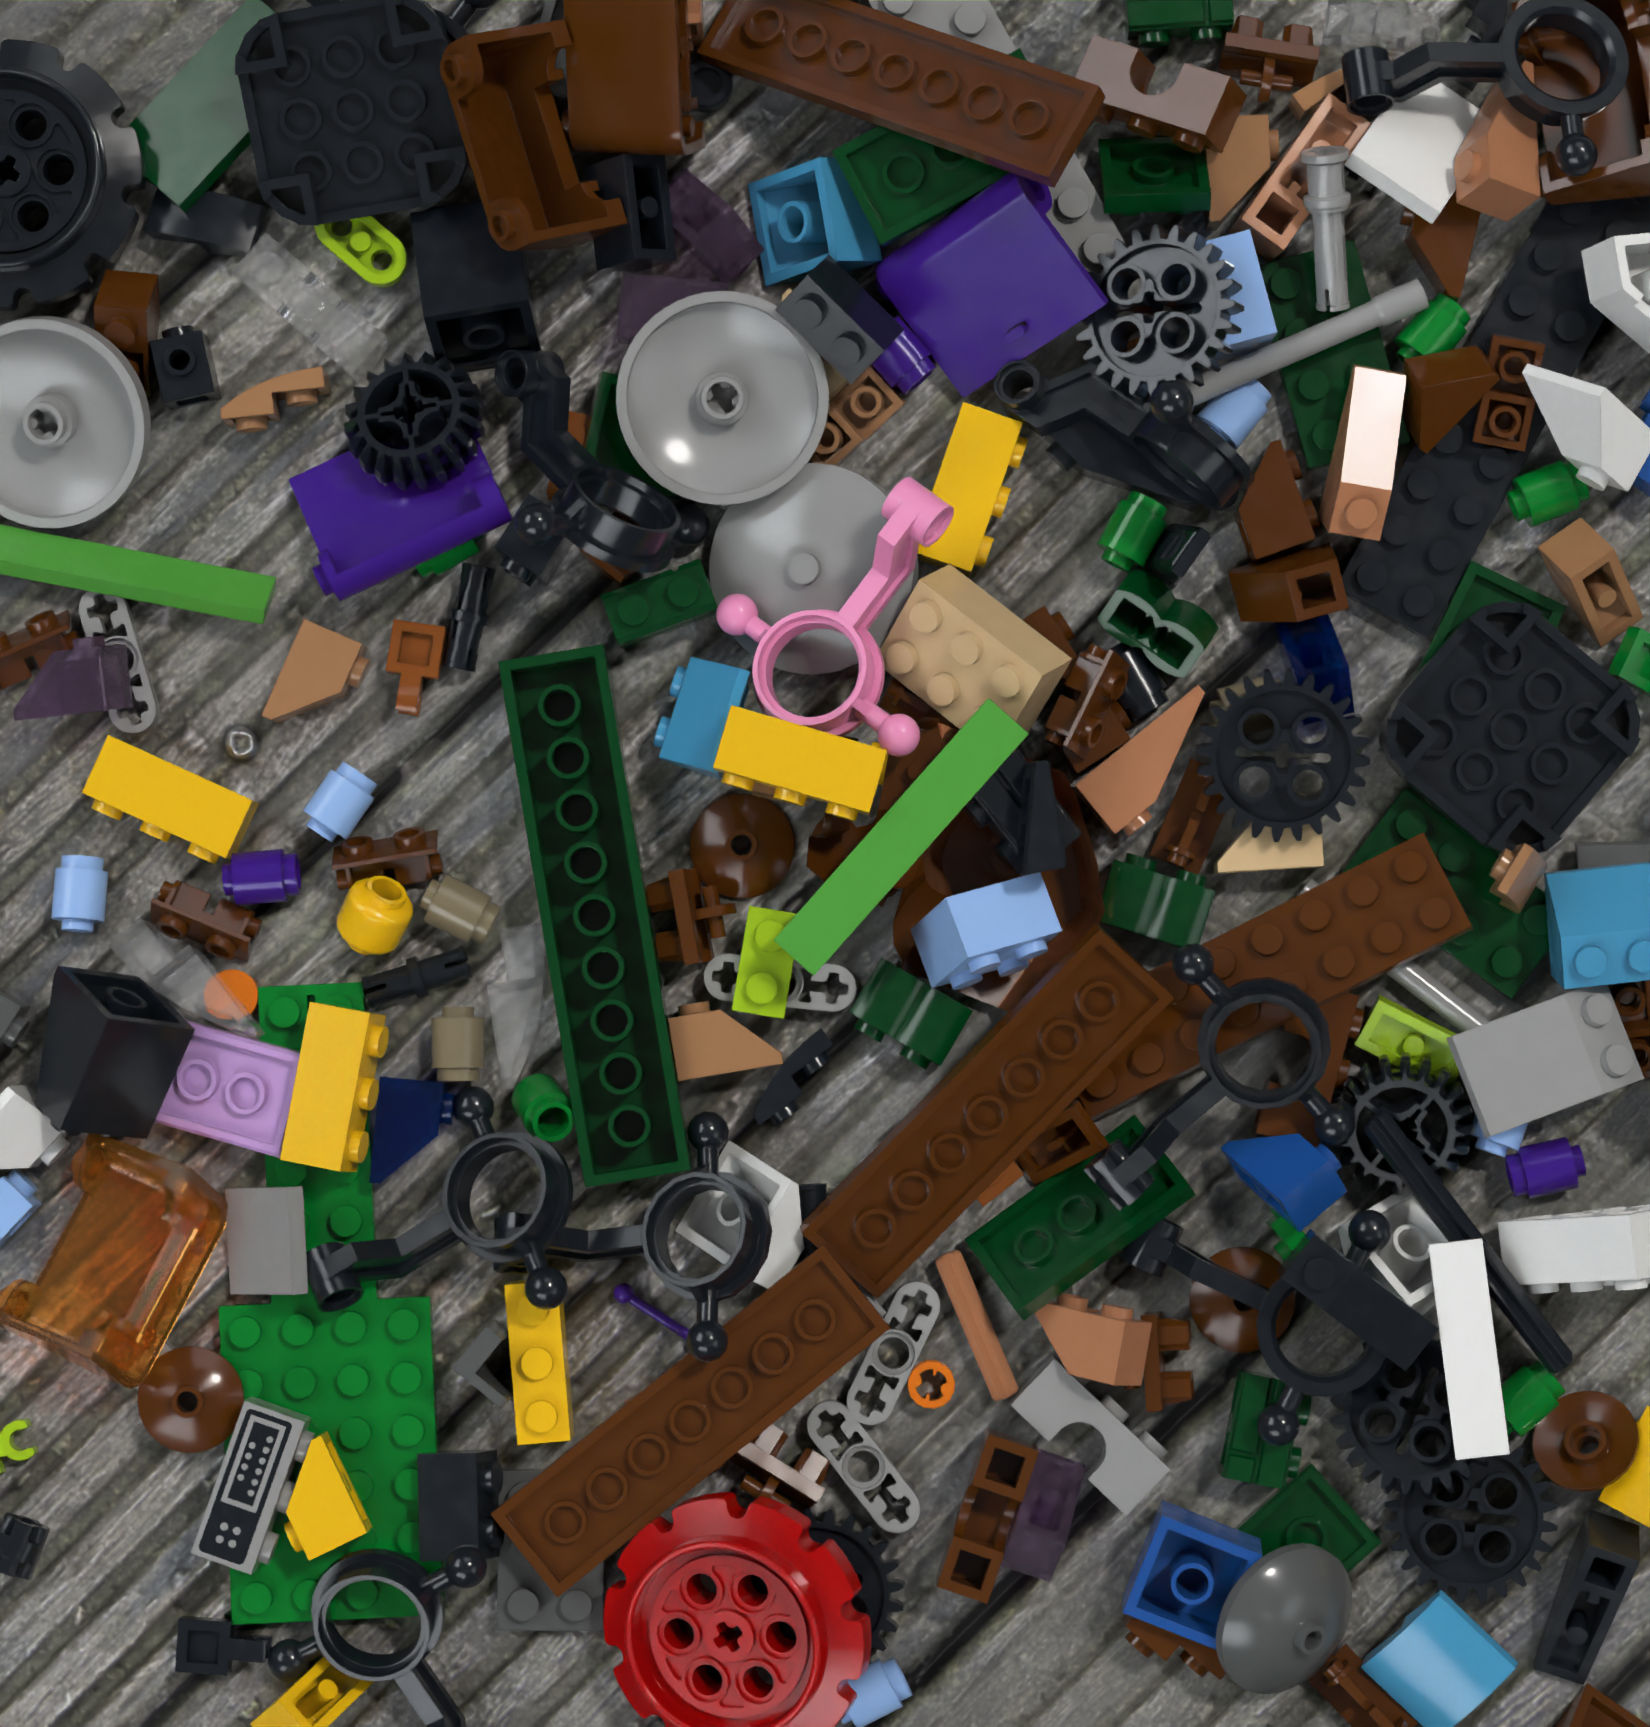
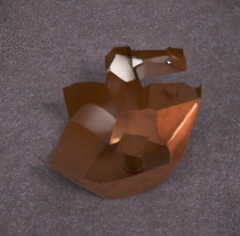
M922 717L916 722L920 729V741L916 749L906 756L888 755L875 824L856 828L851 820L825 813V817L821 819L812 836L809 837L807 867L825 882L959 730L939 723L940 718ZM843 736L844 738L851 739V740H854V741H858V740H859V739H856V738H851V737H845V736ZM1024 757L1027 760V762L1034 761L1032 759ZM1050 767L1055 798L1082 832L1076 840L1064 848L1067 860L1065 868L1040 872L1062 932L1046 944L1047 952L1028 960L1029 967L1004 977H1000L997 970L981 974L983 979L980 982L956 990L1007 1011H1010L1096 923L1099 925L1105 913L1098 862L1077 796L1065 773ZM964 809L957 814L893 886V888L904 889L893 922L894 947L901 960L902 969L925 979H928L910 929L946 897L1025 876L1016 874V870H1011L997 854L994 845L999 842V839L989 826L986 825L980 829L969 818ZM951 983L946 984V985H943V986H946V987H948V988L953 989L952 986H951Z

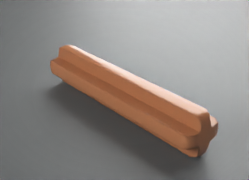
M952 1250L938 1256L935 1259L936 1267L992 1399L1000 1401L1013 1396L1018 1392V1385L962 1253L959 1250Z

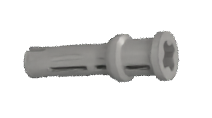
M1343 146L1308 148L1301 151L1300 158L1301 162L1306 164L1308 194L1303 197V206L1306 207L1307 212L1312 213L1316 310L1325 312L1327 306L1330 305V312L1342 311L1350 307L1344 211L1349 208L1351 203V194L1345 191L1344 161L1349 158V149Z

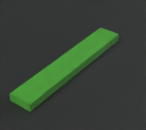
M0 524L1 575L257 624H264L276 591V577Z
M988 698L777 935L774 941L814 976L1029 733Z

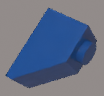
M1299 1133L1228 1141L1221 1147L1222 1152L1239 1180L1298 1232H1301L1347 1192L1337 1174V1171L1342 1166L1335 1155L1322 1143L1314 1147Z

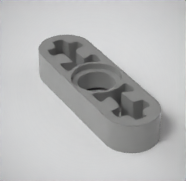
M87 591L79 603V616L110 719L123 732L132 735L145 734L157 724L160 717V706L129 603L126 598ZM104 597L111 604L117 603L118 610L110 614L111 622L116 631H120L125 627L127 636H112L99 644L97 636L108 635L104 621L98 617L92 618L91 611L99 607L98 599ZM115 646H127L134 656V664L131 670L124 675L117 676L111 674L105 664L107 653ZM140 677L142 686H131L137 702L147 703L148 711L141 713V723L135 725L132 719L122 718L121 711L129 707L126 692L119 690L114 694L112 685L130 684Z
M721 954L714 957L706 966L704 983L709 993L715 998L733 1002L736 984L733 985L731 993L722 992L721 983L713 981L714 971H722L725 962L734 963V970L738 973L741 955ZM794 960L792 973L796 979V987L793 993L788 996L786 1007L837 1012L845 1009L852 1003L856 994V982L849 970L840 965L826 963L814 976L812 975L811 981L825 982L828 980L829 973L839 974L840 983L848 985L847 995H838L837 1002L830 1004L826 1002V994L810 991L811 1002H800L799 997L804 988L802 969L805 968Z
M913 1280L901 1285L894 1294L886 1311L887 1313L883 1317L888 1324L893 1317L902 1324L908 1311V1307L901 1303L902 1298L905 1294L914 1297L918 1290L924 1291L927 1294L925 1303L931 1306V1311L928 1315L919 1313L911 1326V1329L922 1330L919 1338L914 1340L906 1331L890 1327L888 1331L870 1344L847 1392V1408L851 1416L859 1423L876 1425L885 1421L890 1416L940 1312V1299L936 1290L924 1281ZM890 1337L902 1339L909 1348L907 1361L896 1368L885 1366L878 1357L880 1344ZM872 1365L882 1375L899 1379L894 1388L886 1381L884 1382L879 1392V1398L885 1402V1406L882 1410L873 1408L868 1415L860 1411L862 1404L855 1396L859 1390L868 1392L871 1389L875 1376L865 1375L868 1366Z
M826 1399L817 1403L811 1409L807 1419V1430L816 1446L830 1461V1464L882 1529L892 1533H901L912 1528L920 1515L919 1499L912 1487L862 1423H859L851 1416L845 1403L836 1399ZM825 1410L832 1416L838 1412L844 1416L845 1419L840 1423V1427L848 1439L856 1431L863 1438V1440L849 1445L840 1458H837L831 1451L841 1447L837 1438L831 1432L822 1436L817 1431L822 1424L819 1414ZM869 1451L877 1457L879 1470L872 1479L860 1481L850 1474L848 1462L854 1453ZM888 1473L895 1479V1482L886 1485L892 1496L897 1500L906 1496L910 1501L905 1507L908 1517L902 1521L896 1516H892L889 1519L883 1516L882 1513L887 1509V1504L879 1492L875 1494L872 1500L864 1493L878 1487Z

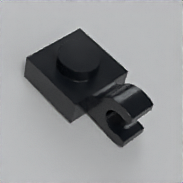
M182 1616L178 1619L175 1672L227 1676L232 1672V1660L265 1663L272 1649L273 1637L263 1635L235 1636V1625H233L234 1621L232 1619Z

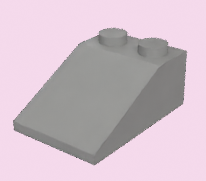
M1608 985L1582 987L1446 1038L1485 1138L1644 1079Z

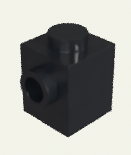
M191 325L177 326L162 331V339L150 341L162 401L170 410L222 399L210 341L202 330L194 331Z

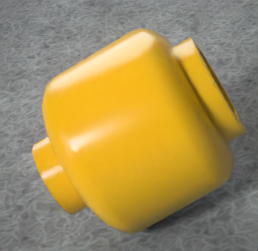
M386 876L364 878L356 881L349 889L337 915V929L341 937L355 952L363 955H383L394 951L400 944L413 917V904L404 887L394 879Z

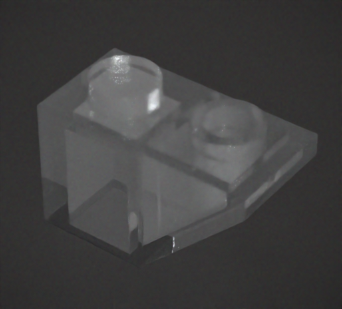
M1328 0L1321 45L1342 54L1363 46H1378L1385 48L1389 53V59L1394 60L1426 42H1441L1443 18L1403 0Z

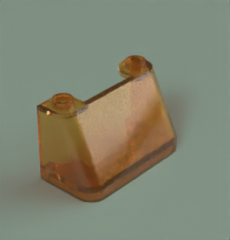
M89 1133L82 1147L74 1154L71 1163L74 1183L84 1194L36 1284L24 1279L14 1280L0 1292V1327L109 1381L131 1389L140 1385L149 1374L227 1224L228 1203L224 1197L192 1168L113 1138Z

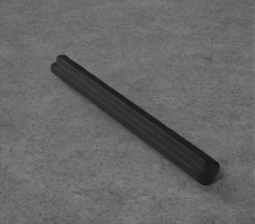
M1381 1111L1371 1117L1364 1124L1366 1135L1448 1242L1482 1238L1489 1295L1540 1362L1551 1374H1556L1566 1368L1573 1361L1571 1350L1391 1115L1386 1111Z

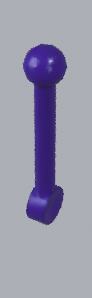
M621 1283L615 1287L613 1296L617 1302L621 1304L630 1303L686 1340L689 1329L635 1295L632 1286L627 1283Z

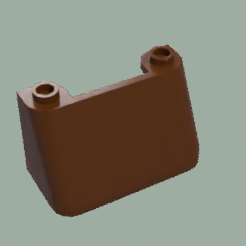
M563 0L564 19L572 45L565 48L568 109L563 111L561 124L566 140L571 141L574 151L644 155H689L705 148L704 121H694L693 115H689L690 110L698 108L697 97H691L688 0Z
M1529 0L1512 3L1513 12ZM1584 0L1604 12L1619 29L1629 55V71L1625 85L1615 100L1601 112L1582 121L1584 135L1593 140L1598 151L1597 162L1589 173L1579 177H1572L1559 170L1555 163L1554 154L1557 144L1563 139L1561 127L1542 124L1546 152L1538 155L1540 198L1545 197L1552 205L1650 196V0ZM1552 27L1534 28L1520 36L1518 55L1524 54L1527 61L1533 63L1535 85L1540 90L1551 96L1570 100L1584 98L1597 91L1600 82L1598 63L1592 52L1578 38L1568 32Z
M565 19L464 35L445 48L440 62V74L450 97L487 216L489 232L497 244L507 251L552 250L575 247L628 223L620 198L611 200L599 198L594 193L599 191L597 180L579 182L550 86L565 78L562 68L555 69L558 52L572 45Z

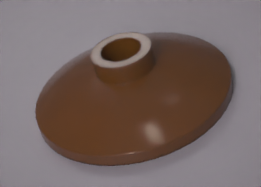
M733 794L714 801L699 815L691 832L690 856L694 868L698 869L699 877L708 886L717 885L718 893L731 898H753L769 892L786 876L794 857V836L785 815L770 801L751 794ZM740 835L747 836L752 842L750 852L742 856L735 854L731 847L733 839Z
M1232 1247L1221 1250L1209 1257V1259L1268 1288L1281 1277L1277 1271L1281 1263L1273 1256L1256 1248ZM1193 1280L1189 1293V1305L1193 1320L1200 1332L1210 1342L1228 1351L1244 1353L1260 1350L1257 1339V1316L1259 1310L1252 1307L1245 1311L1238 1310L1235 1307L1233 1298ZM1294 1291L1286 1298L1279 1310L1276 1320L1277 1339L1285 1332L1292 1319L1295 1307Z
M199 1346L179 1347L161 1355L146 1370L138 1389V1410L146 1430L160 1444L178 1452L197 1453L216 1447L232 1434L244 1403V1389L236 1369L219 1353ZM189 1391L196 1395L198 1404L195 1410L186 1411L180 1406L179 1397L182 1392Z
M1597 1391L1574 1392L1558 1399L1559 1406L1535 1426L1533 1433V1454L1536 1462L1540 1464L1539 1468L1543 1474L1556 1485L1579 1492L1599 1490L1619 1480L1633 1464L1639 1448L1638 1427L1629 1409L1615 1397ZM1587 1443L1598 1444V1448L1594 1452L1581 1454L1582 1447Z

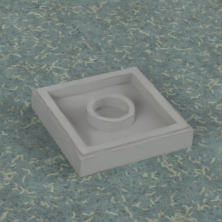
M302 1186L225 1189L230 1294L297 1295L308 1293Z

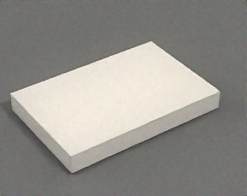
M1438 83L1403 103L1395 102L1390 110L1379 114L1344 165L1433 224L1456 190L1454 158L1480 109L1442 83Z

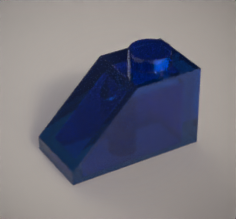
M1328 614L1300 622H1273L1285 671L1287 668L1292 669L1294 682L1301 684L1308 672L1314 673L1313 689L1319 691L1326 683L1331 681L1334 684V690L1330 699L1334 702L1339 698L1348 696L1351 702L1343 714L1355 713L1349 665ZM1307 717L1302 720V723L1307 725L1323 720L1317 717Z
M380 1076L369 1183L380 1184L386 1182L443 1135L444 1125H453V1107L456 1094L447 1093L448 1082Z

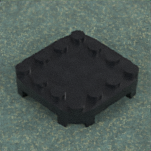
M346 0L277 12L259 19L244 35L239 50L235 54V75H238L252 144L259 180L256 183L263 200L280 216L298 225L319 226L326 223L425 207L443 200L462 183L468 166V155L446 85L440 74L442 55L450 42L441 18L428 2L424 0Z
M1500 601L1480 607L1460 622L1394 700L1383 719L1382 731L1379 735V744L1384 751L1386 760L1398 776L1475 842L1496 855H1500L1505 848L1513 852L1516 845L1523 843L1534 848L1538 853L1550 849L1562 839L1560 836L1623 761L1632 756L1641 740L1638 738L1640 715L1635 701L1637 697L1625 682L1620 683L1542 617V611L1527 603Z

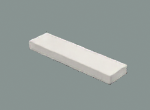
M1478 1238L1428 1244L1455 1459L1510 1454L1483 1240Z

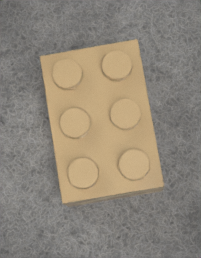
M951 564L919 579L880 648L885 671L959 729L990 698L1023 729L1029 732L1072 660L1071 657Z

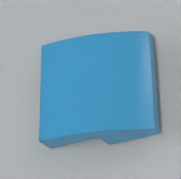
M1440 1590L1407 1615L1401 1629L1365 1655L1361 1668L1423 1727H1454L1482 1703L1516 1669L1518 1662L1449 1596Z

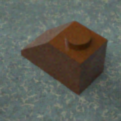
M1455 190L1433 224L1404 205L1399 224L1408 226L1404 242L1436 294L1442 293L1457 303L1461 298L1481 212L1457 204Z

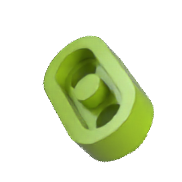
M372 216L349 219L352 222V230L346 236L334 234V226L337 222L314 226L321 243L368 284L374 287L386 288L397 284L405 276L409 264L406 249L397 237ZM381 253L389 254L392 257L391 265L385 270H377L373 266L375 257Z

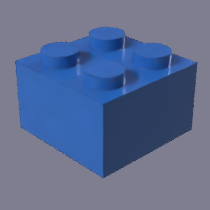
M1161 1500L1123 1593L1122 1613L1216 1650V1631L1222 1607L1239 1578L1262 1557L1261 1539Z

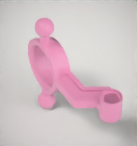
M906 477L901 480L887 496L881 514L888 521L877 535L873 566L839 612L822 609L800 611L782 618L771 627L758 617V609L754 601L750 597L738 593L728 595L722 599L716 610L718 625L724 632L733 636L746 634L759 644L753 660V686L757 702L765 715L840 737L854 731L864 722L877 732L881 748L888 750V754L897 757L906 756L916 749L920 741V729L915 720L905 714L889 715L877 706L883 690L885 669L881 650L868 629L914 570L919 543L924 547L934 544L945 532L954 514L952 506L912 477ZM813 629L837 631L849 638L858 656L859 672L852 693L841 706L825 715L803 717L786 711L779 703L773 688V669L779 653L791 639L803 632Z

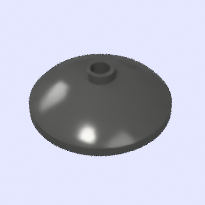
M1298 1543L1283 1546L1266 1554L1245 1571L1230 1591L1222 1607L1217 1624L1216 1650L1219 1662L1227 1676L1243 1689L1250 1692L1274 1694L1291 1689L1316 1674L1337 1650L1344 1637L1350 1618L1352 1589L1348 1573L1343 1564L1335 1556L1319 1546Z

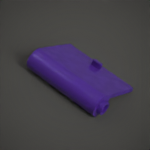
M1011 172L878 262L876 266V286L878 291L887 301L894 304L920 341L932 353V357L963 398L995 378L997 372L1005 364L1024 359L1106 305L1109 301L1045 215L1052 207V196L1048 186ZM1021 322H1026L1025 325H1018Z
M478 440L474 441L478 447V456L462 457L465 464L464 472L452 467L446 472L447 484L440 482L437 477L429 479L426 491L419 488L415 480H413L406 492L398 488L394 481L386 487L377 480L375 475L370 476L366 474L361 468L359 460L355 459L350 451L288 479L319 550L317 556L320 564L312 567L325 596L335 593L341 602L511 522L513 518ZM391 442L381 443L393 449H409L407 445L393 446Z

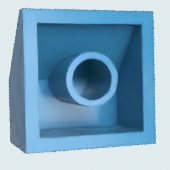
M818 157L748 184L765 286L801 282L828 255L847 273L882 261L879 241L835 157Z
M690 657L687 668L678 666L669 692V696L677 698L671 718L661 717L653 742V746L661 748L659 759L721 779L723 773L714 771L713 765L731 705L744 708L752 683L750 671L695 657Z
M1650 862L1544 873L1551 976L1564 989L1650 980Z

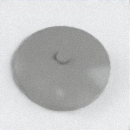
M711 291L691 295L670 304L655 314L640 329L629 345L622 360L616 387V407L620 429L631 454L641 468L658 484L672 493L685 499L711 505H732L753 501L767 496L792 480L803 469L815 452L824 432L829 409V389L825 367L820 354L775 310L777 306L773 303L750 294L734 291Z
M53 316L20 318L0 325V515L19 524L38 528H63L93 519L113 507L129 492L144 467L151 439V419L143 385L123 353L110 340L86 325Z
M807 463L792 480L778 490L753 501L730 505L719 522L710 552V586L717 607L721 600L728 595L744 594L750 597L756 604L758 617L771 627L782 618L800 611L822 609L839 612L873 566L877 535L888 521L882 516L881 511L889 494L873 480L851 469L824 463ZM918 554L914 570L868 629L879 648L884 643L918 582ZM813 629L791 639L779 653L774 667L798 674H827L850 669L859 665L856 650L848 637L834 630ZM746 634L733 636L745 650L753 656L755 655L759 645Z

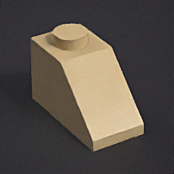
M1250 821L1213 863L1214 874L1323 867L1322 833L1317 834L1308 823L1302 825L1301 841L1295 839L1291 828H1283L1279 842H1274L1271 827L1264 826L1257 838L1252 837V821Z

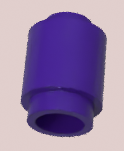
M897 316L894 319L904 330L871 365L892 389L898 387L904 395H907L925 381L937 367L929 359L932 353L905 322Z
M284 849L232 853L231 864H223L222 866L225 896L234 895L235 903L238 906L288 901L289 896L300 895L301 871L297 853L285 854Z
M1566 1137L1522 1146L1515 1154L1506 1155L1504 1158L1508 1182L1514 1197L1526 1195L1528 1199L1577 1189L1579 1187L1578 1177L1586 1176V1167L1580 1146H1570Z

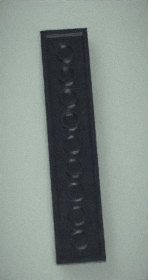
M1650 196L1552 205L1547 201L1468 346L1476 345L1487 357L1492 333L1542 342L1546 346L1541 368L1572 377L1605 317L1604 314L1590 303L1581 251L1613 236L1650 233ZM1478 402L1427 454L1420 450L1416 442H1414L1393 480L1392 492L1380 541L1361 538L1341 574L1348 598L1425 640L1429 637L1507 495L1506 493L1509 492L1513 484L1512 479L1519 474L1546 425L1537 402L1535 403L1525 452L1472 441Z

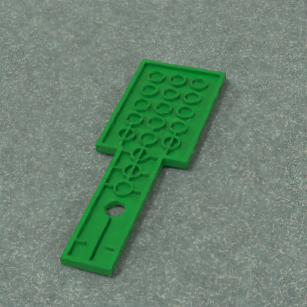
M363 983L258 987L260 1040L300 1051L309 1008L308 995H310V1002L367 1011L366 990L363 987ZM369 1110L365 1126V1132L369 1134V1147L364 1161L358 1163L357 1172H339L284 1161L278 1157L265 1154L266 1187L302 1186L306 1253L328 1242H343L347 1245L350 1242L377 1240L371 1111ZM378 1280L364 1281L361 1283L364 1294L358 1302L343 1310L321 1312L317 1307L308 1283V1293L271 1295V1303L218 1306L220 1354L233 1365L239 1374L244 1389V1401L253 1396L312 1417L307 1431L315 1433V1437L328 1431L373 1526L366 1534L309 1561L304 1550L297 1553L292 1547L284 1528V1523L290 1520L287 1514L278 1512L271 1532L279 1534V1540L269 1565L260 1562L259 1568L251 1575L230 1568L232 1621H234L233 1625L312 1621V1597L320 1577L333 1562L354 1551L374 1548L395 1551L419 1563L429 1574L443 1567V1561H420L417 1454L438 1451L432 1295L379 1298ZM233 1432L224 1441L225 1454L228 1449ZM296 1461L289 1481L297 1482L303 1463ZM363 1580L351 1583L338 1591L331 1600L332 1620L419 1616L416 1606L403 1591L390 1584L376 1580ZM444 1590V1591L441 1592V1594H442V1598H443V1601H444V1608H445V1590Z

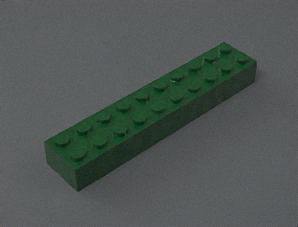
M603 644L499 661L502 689L585 1188L691 1170L693 1165L607 649Z

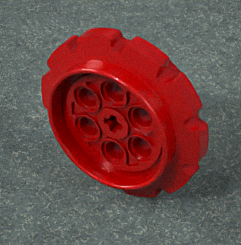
M732 1492L705 1494L683 1501L672 1510L673 1524L664 1517L659 1516L640 1530L618 1559L617 1565L624 1572L626 1580H618L607 1589L603 1619L605 1642L608 1645L618 1647L623 1654V1661L613 1669L614 1675L625 1697L641 1718L645 1719L650 1715H658L664 1721L665 1727H835L843 1719L857 1698V1693L850 1687L848 1679L857 1680L867 1671L871 1655L872 1634L870 1616L856 1611L851 1602V1599L861 1591L862 1585L850 1561L834 1540L828 1539L824 1543L813 1541L809 1535L811 1520L784 1503L760 1496L745 1509L738 1504L736 1495ZM701 1574H706L712 1578L717 1587V1593L711 1592L703 1586ZM751 1575L758 1576L765 1582L768 1594L760 1593L754 1588ZM678 1618L684 1619L691 1625L694 1637L683 1633L679 1627ZM779 1621L786 1622L794 1629L796 1641L788 1639L783 1635L780 1630ZM738 1626L741 1631L736 1633L732 1628ZM707 1664L714 1666L722 1676V1683L714 1681L708 1675L706 1670ZM757 1666L765 1668L771 1674L773 1685L761 1680L757 1673Z

